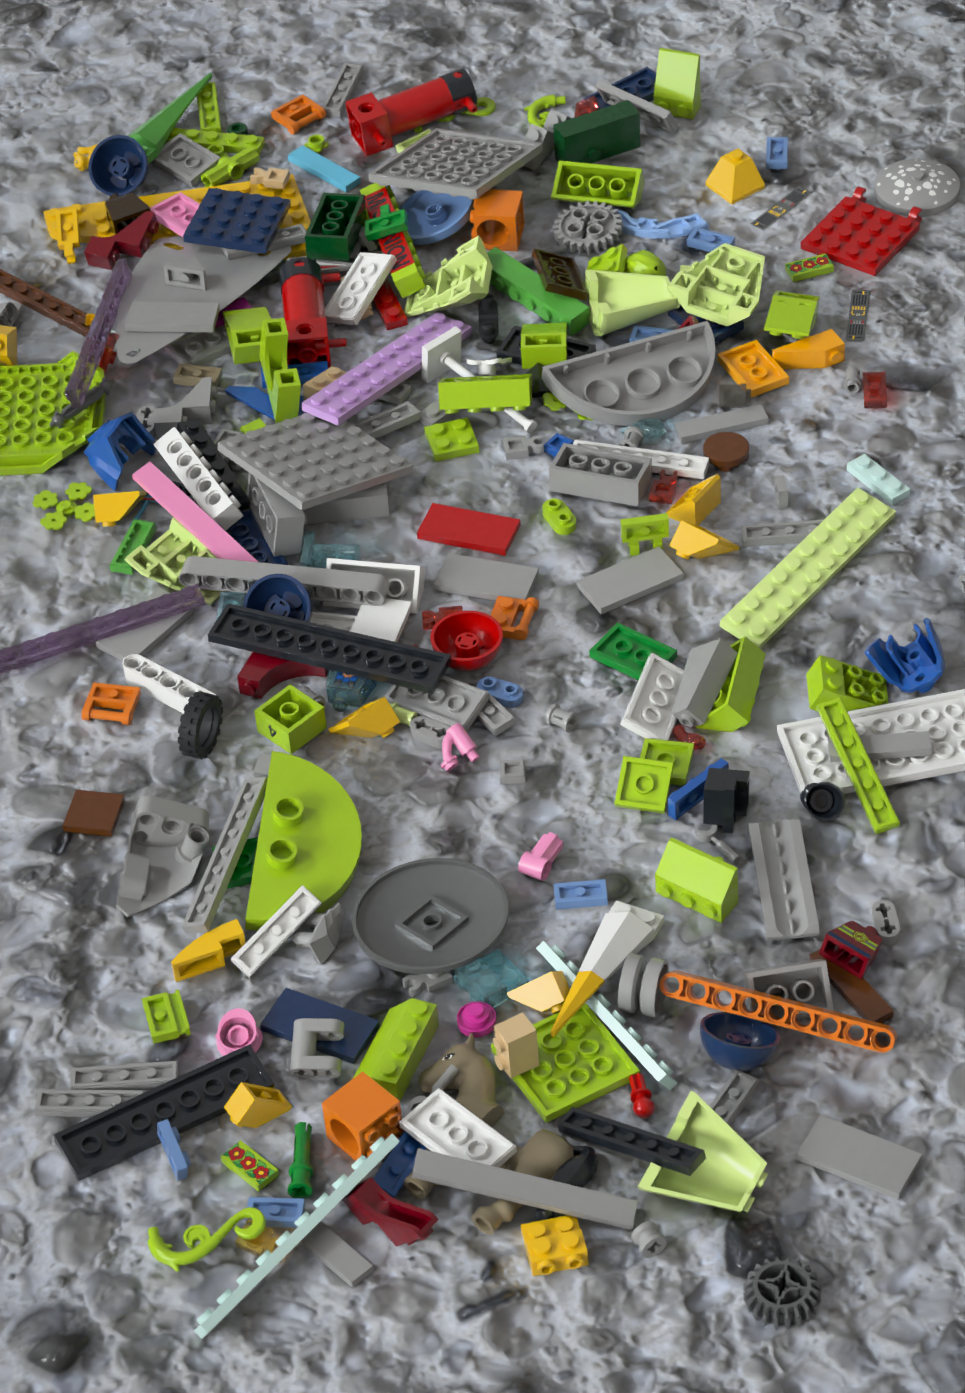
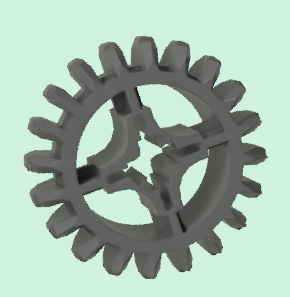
M776 1256L774 1262H770L765 1258L763 1266L756 1264L754 1271H749L747 1280L744 1283L743 1299L748 1313H753L755 1321L762 1319L764 1326L772 1323L776 1330L779 1325H785L788 1330L790 1324L800 1327L802 1320L809 1322L811 1314H816L821 1303V1284L816 1273L811 1272L809 1265L802 1267L800 1259L793 1263L789 1256L785 1261H780L778 1256Z

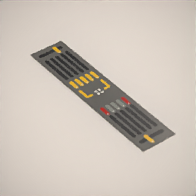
M798 186L750 224L761 230L766 229L812 192Z
M852 289L846 341H864L870 290Z

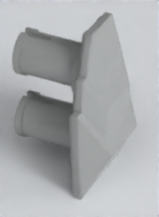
M337 903L327 913L314 912L306 920L307 927L315 928L314 931L304 932L299 930L294 936V943L297 944L296 947L310 948L319 965H322L336 948L342 930L341 926L346 915L341 904Z

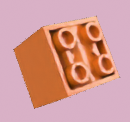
M491 189L482 194L480 198L474 199V210H471L470 223H474L471 238L474 239L479 236L486 250L497 247L501 251L518 252L525 227L523 191Z
M363 1071L322 1102L327 1138L355 1161L362 1155L367 1158L373 1152L370 1147L381 1136L387 1139L393 1133L399 1139L404 1131L400 1128L399 1123L402 1120L400 1101Z

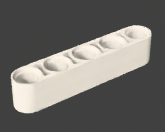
M131 654L123 659L125 681L128 685L140 687L141 692L183 714V709L188 704V699L193 696V693L202 691L216 695L141 655Z

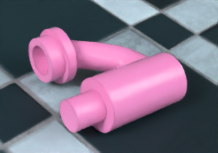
M460 723L451 726L446 731L442 742L444 762L441 764V767L447 772L459 764L457 761L458 757L456 755L452 756V744L456 746L463 757L467 756L471 762H475L480 757L475 751L477 748L476 744Z

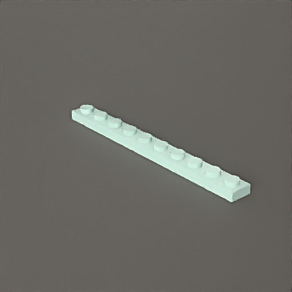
M393 1133L387 1139L381 1136L370 1147L373 1152L367 1158L362 1155L351 1166L354 1171L348 1177L343 1174L332 1184L335 1190L329 1196L324 1193L313 1203L316 1209L310 1215L305 1211L294 1222L297 1228L291 1234L286 1230L275 1241L278 1247L272 1253L267 1249L255 1261L259 1266L253 1272L247 1269L236 1280L239 1286L233 1292L228 1288L216 1300L220 1305L213 1312L208 1308L197 1319L200 1325L194 1332L201 1339L400 1142Z

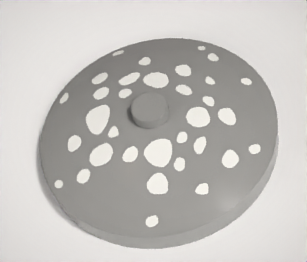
M906 159L892 163L878 173L874 183V194L877 201L893 213L908 216L912 207L916 206L922 209V212L918 215L919 217L931 216L949 209L956 203L960 195V180L951 168L940 162L928 159Z

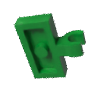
M389 203L380 206V217L365 221V237L368 242L408 229V214L406 210L390 212Z

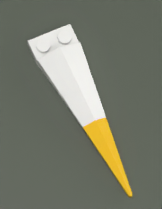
M619 901L614 903L609 913H605L551 1029L552 1037H555L583 1004L624 965L629 953L637 954L654 940L664 924V915Z

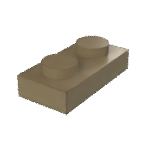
M179 363L173 376V381L177 385L196 386L201 379L212 377L213 386L218 387L223 376L222 368Z

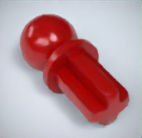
M632 1074L629 1077L632 1089L630 1100L634 1103L633 1112L641 1119L649 1118L655 1110L654 1103L651 1100L652 1093L646 1088L643 1074Z

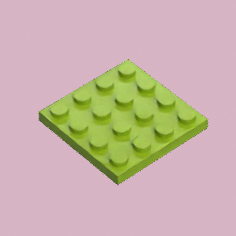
M586 1002L555 1037L551 1036V1029L559 1012L533 1024L537 1031L539 1066L512 1078L545 1123L566 1114L572 1107L578 1108L630 1083L629 1077L632 1074L640 1073L637 1066ZM493 1043L491 1044V1051L496 1056L497 1051Z

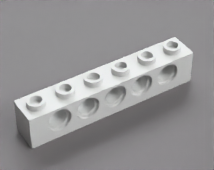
M173 427L153 445L202 510L226 531L244 516L238 509L241 504L233 495L228 496L231 491L223 482L218 483L222 479L213 469L209 471L212 466L204 457L199 458L202 455L199 449L194 444L189 445L193 442L184 431L180 434Z

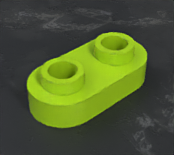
M553 498L543 503V517L556 533L568 535L576 530V517L562 500Z

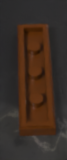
M820 949L809 954V960H826L830 984L863 1019L882 1023L894 1017V1010L864 978H857L819 955Z

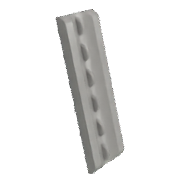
M800 819L748 823L767 941L820 936Z

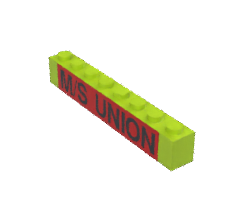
M373 183L360 190L361 195H365L366 209L370 219L380 217V206L388 203L390 205V212L400 210L390 185L380 186L378 183ZM408 229L378 239L383 254L394 255L397 259L390 273L402 298L425 288L426 285L423 279L426 278V274L421 266L422 264L417 256V251L412 243L413 241Z

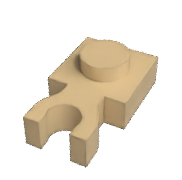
M254 168V175L250 176L251 184L264 183V187L284 189L290 178V171L277 168H269L268 171H265L261 168Z

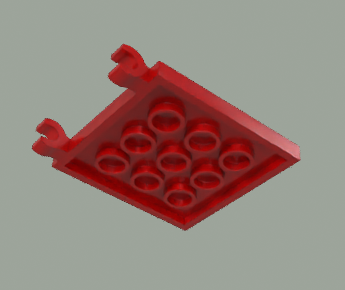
M858 186L852 198L845 196L801 241V249L816 255L826 253L832 261L876 276L920 230L922 217L918 215L922 212V209L916 206L912 207L907 218L865 203L866 197H863V194L867 189Z

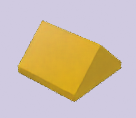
M716 474L690 487L666 512L668 517L678 522L682 520L699 525L721 503V477Z

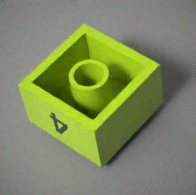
M291 684L254 710L257 732L290 754H293L327 728L324 706Z

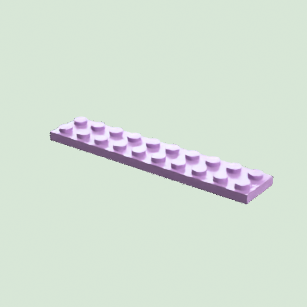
M436 312L302 402V411L339 426L422 369V346L455 326L461 330V341L472 335V326Z

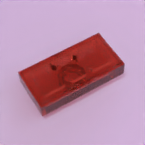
M113 332L108 337L98 367L104 370V374L108 365L114 364L117 355L114 348L119 334Z

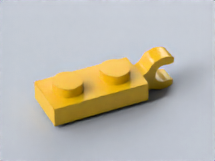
M77 208L56 211L59 250H64L68 264L76 263L74 248L81 247Z

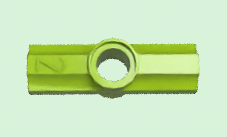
M252 146L232 157L222 156L217 166L201 175V181L205 187L218 186L229 179L233 181L239 180L244 170L260 161V156Z

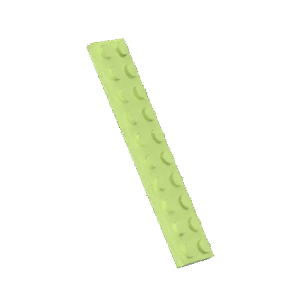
M856 488L720 620L719 626L738 639L744 636L761 649L895 517L896 510L860 488Z

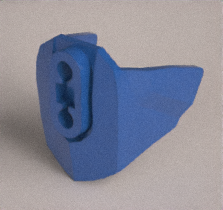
M131 412L104 423L87 439L89 445L84 451L90 466L115 491L118 488L119 479L123 473V464L130 459L121 450L119 444L124 445L132 455L140 449L150 455H154L156 447L153 445L155 443L154 437Z
M928 618L923 619L928 636H925L920 627L914 624L913 626L918 637L916 641L905 647L900 646L894 637L889 635L887 643L879 638L865 650V655L889 683L897 686L902 692L912 693L917 690L920 693H925L933 688L935 682L944 673L945 661L940 639L933 628L931 620Z

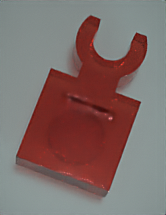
M664 469L660 471V480L654 479L649 493V501L665 504L673 503L677 492V471H674L672 476H665Z
M439 607V612L436 613L430 610L423 611V629H433L440 619L449 614L463 611V607Z

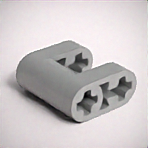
M318 1018L295 1020L290 1074L299 1078H337L341 1076V1059L333 1056L315 1055L317 1041H338L343 1039L344 1022L337 1019Z

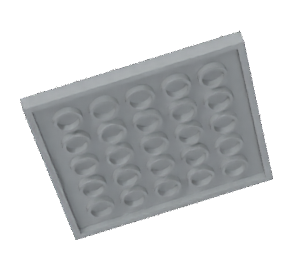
M436 128L369 173V182L378 183L380 186L393 185L396 188H413L415 191L426 190L431 191L433 194L446 193L453 197L466 196L469 199H478L486 191L491 190L493 186L502 182L503 179L512 175L517 169L523 167L527 162L543 152V143Z
M304 413L292 419H285L273 425H266L263 428L248 431L245 434L229 437L218 442V451L300 510L338 499L413 472V465L348 420L337 426L309 413Z

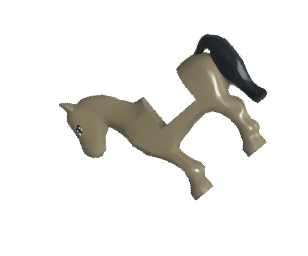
M470 1033L465 1043L452 1046L434 1065L421 1072L419 1075V1086L423 1092L431 1093L433 1085L450 1064H453L459 1069V1072L444 1090H459L456 1101L490 1127H493L505 1113L503 1107L496 1103L495 1071L489 1060L476 1051L474 1036ZM542 1129L536 1132L523 1148L516 1145L517 1152L499 1167L583 1188L597 1172L598 1159L596 1151L592 1147L571 1146L560 1135ZM412 1173L404 1179L406 1189L419 1199H425L434 1186L441 1185L412 1178ZM499 1199L489 1206L479 1207L471 1219L480 1231L486 1234H494L501 1223L510 1222L514 1218L515 1213L524 1204ZM537 1208L535 1219L539 1221L551 1219L555 1212Z

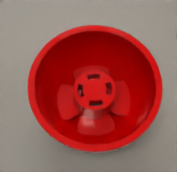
M459 611L440 619L433 627L430 639L434 651L451 655L450 668L462 672H471L482 669L495 659L502 645L503 631L499 622L486 613Z

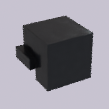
M709 768L704 786L703 824L722 825L723 833L733 834L736 816H747L750 771Z

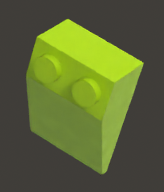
M660 48L654 89V104L670 111L674 117L693 120L701 107L700 54Z

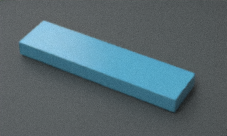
M303 145L288 154L289 162L344 192H348L361 183L360 176Z

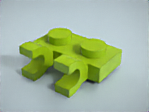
M667 513L620 519L622 543L628 544L630 556L640 554L639 541L651 539L653 549L659 546L663 550L662 538L669 537V518Z

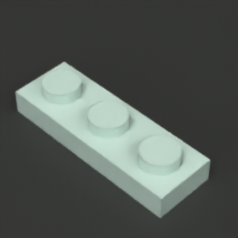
M866 454L847 463V471L892 506L910 496L909 487Z

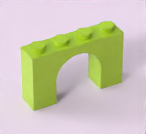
M284 318L262 320L259 357L275 423L298 417L301 390L297 368L288 369L287 366L288 331Z

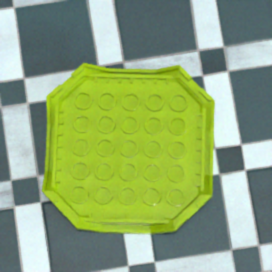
M75 351L70 352L57 363L5 366L0 363V476L43 474L61 459L66 458L88 443L87 439L104 424L106 409L105 393L100 399L72 419L65 420L61 429L57 426L50 427L49 424L55 411L61 413L70 403L93 387L99 386L102 378H105L102 368L94 363L89 365L84 361V357Z

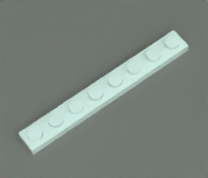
M543 941L536 949L556 971H563L567 983L572 986L579 968L572 961L567 963L563 959L566 954L556 944L551 947ZM594 993L586 1001L589 1007L655 1079L671 1091L677 1084V1081L671 1076L674 1071L663 1060L659 1063L655 1059L658 1054L647 1043L644 1046L640 1042L642 1036L633 1027L628 1029L624 1025L627 1020L617 1010L612 1012L608 1008L611 1003L601 993L598 996Z

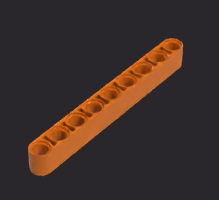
M678 970L665 974L659 984L661 992L671 998L877 1052L889 1051L897 1041L896 1031L885 1024ZM669 977L678 979L680 983L678 990H672L668 987L667 980ZM694 984H701L705 987L706 994L704 997H698L694 994ZM725 990L731 994L732 1001L730 1004H724L720 1001V991ZM752 997L756 999L758 1009L755 1011L749 1010L745 1005L746 998ZM772 1005H781L785 1011L784 1016L781 1018L775 1017L771 1011ZM800 1011L809 1013L811 1017L810 1024L805 1025L799 1022L797 1017ZM827 1018L834 1019L837 1022V1030L828 1031L824 1027V1020ZM851 1026H861L864 1030V1036L862 1038L853 1037L850 1032ZM880 1032L887 1033L891 1038L890 1044L881 1045L877 1041V1034Z

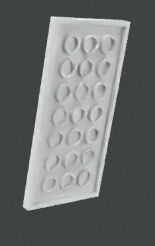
M965 689L848 711L859 736L929 731L932 755L871 760L882 786L965 771ZM821 717L777 725V734L800 794L808 784L820 782L833 783L840 787L844 794L855 792L842 762H830L828 738L830 736Z

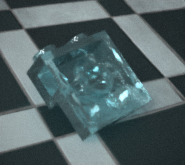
M499 949L481 959L479 958L472 963L455 969L454 975L456 985L460 989L464 988L472 1002H484L493 1008L510 999L507 994L508 992L529 982L523 973Z

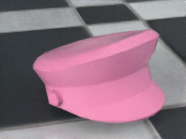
M236 1008L228 1011L222 1017L216 1034L217 1049L222 1056H225L250 1044L254 1052H257L261 1046L263 1034L259 1027L256 1026L255 1019L250 1012L245 1009Z

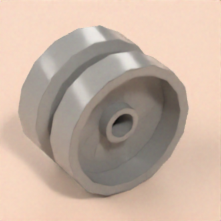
M628 954L619 982V1011L635 1013L640 1006L644 1016L656 1018L660 1015L666 995L661 992L659 984L661 978L669 972L667 959L654 957L647 964L644 955Z

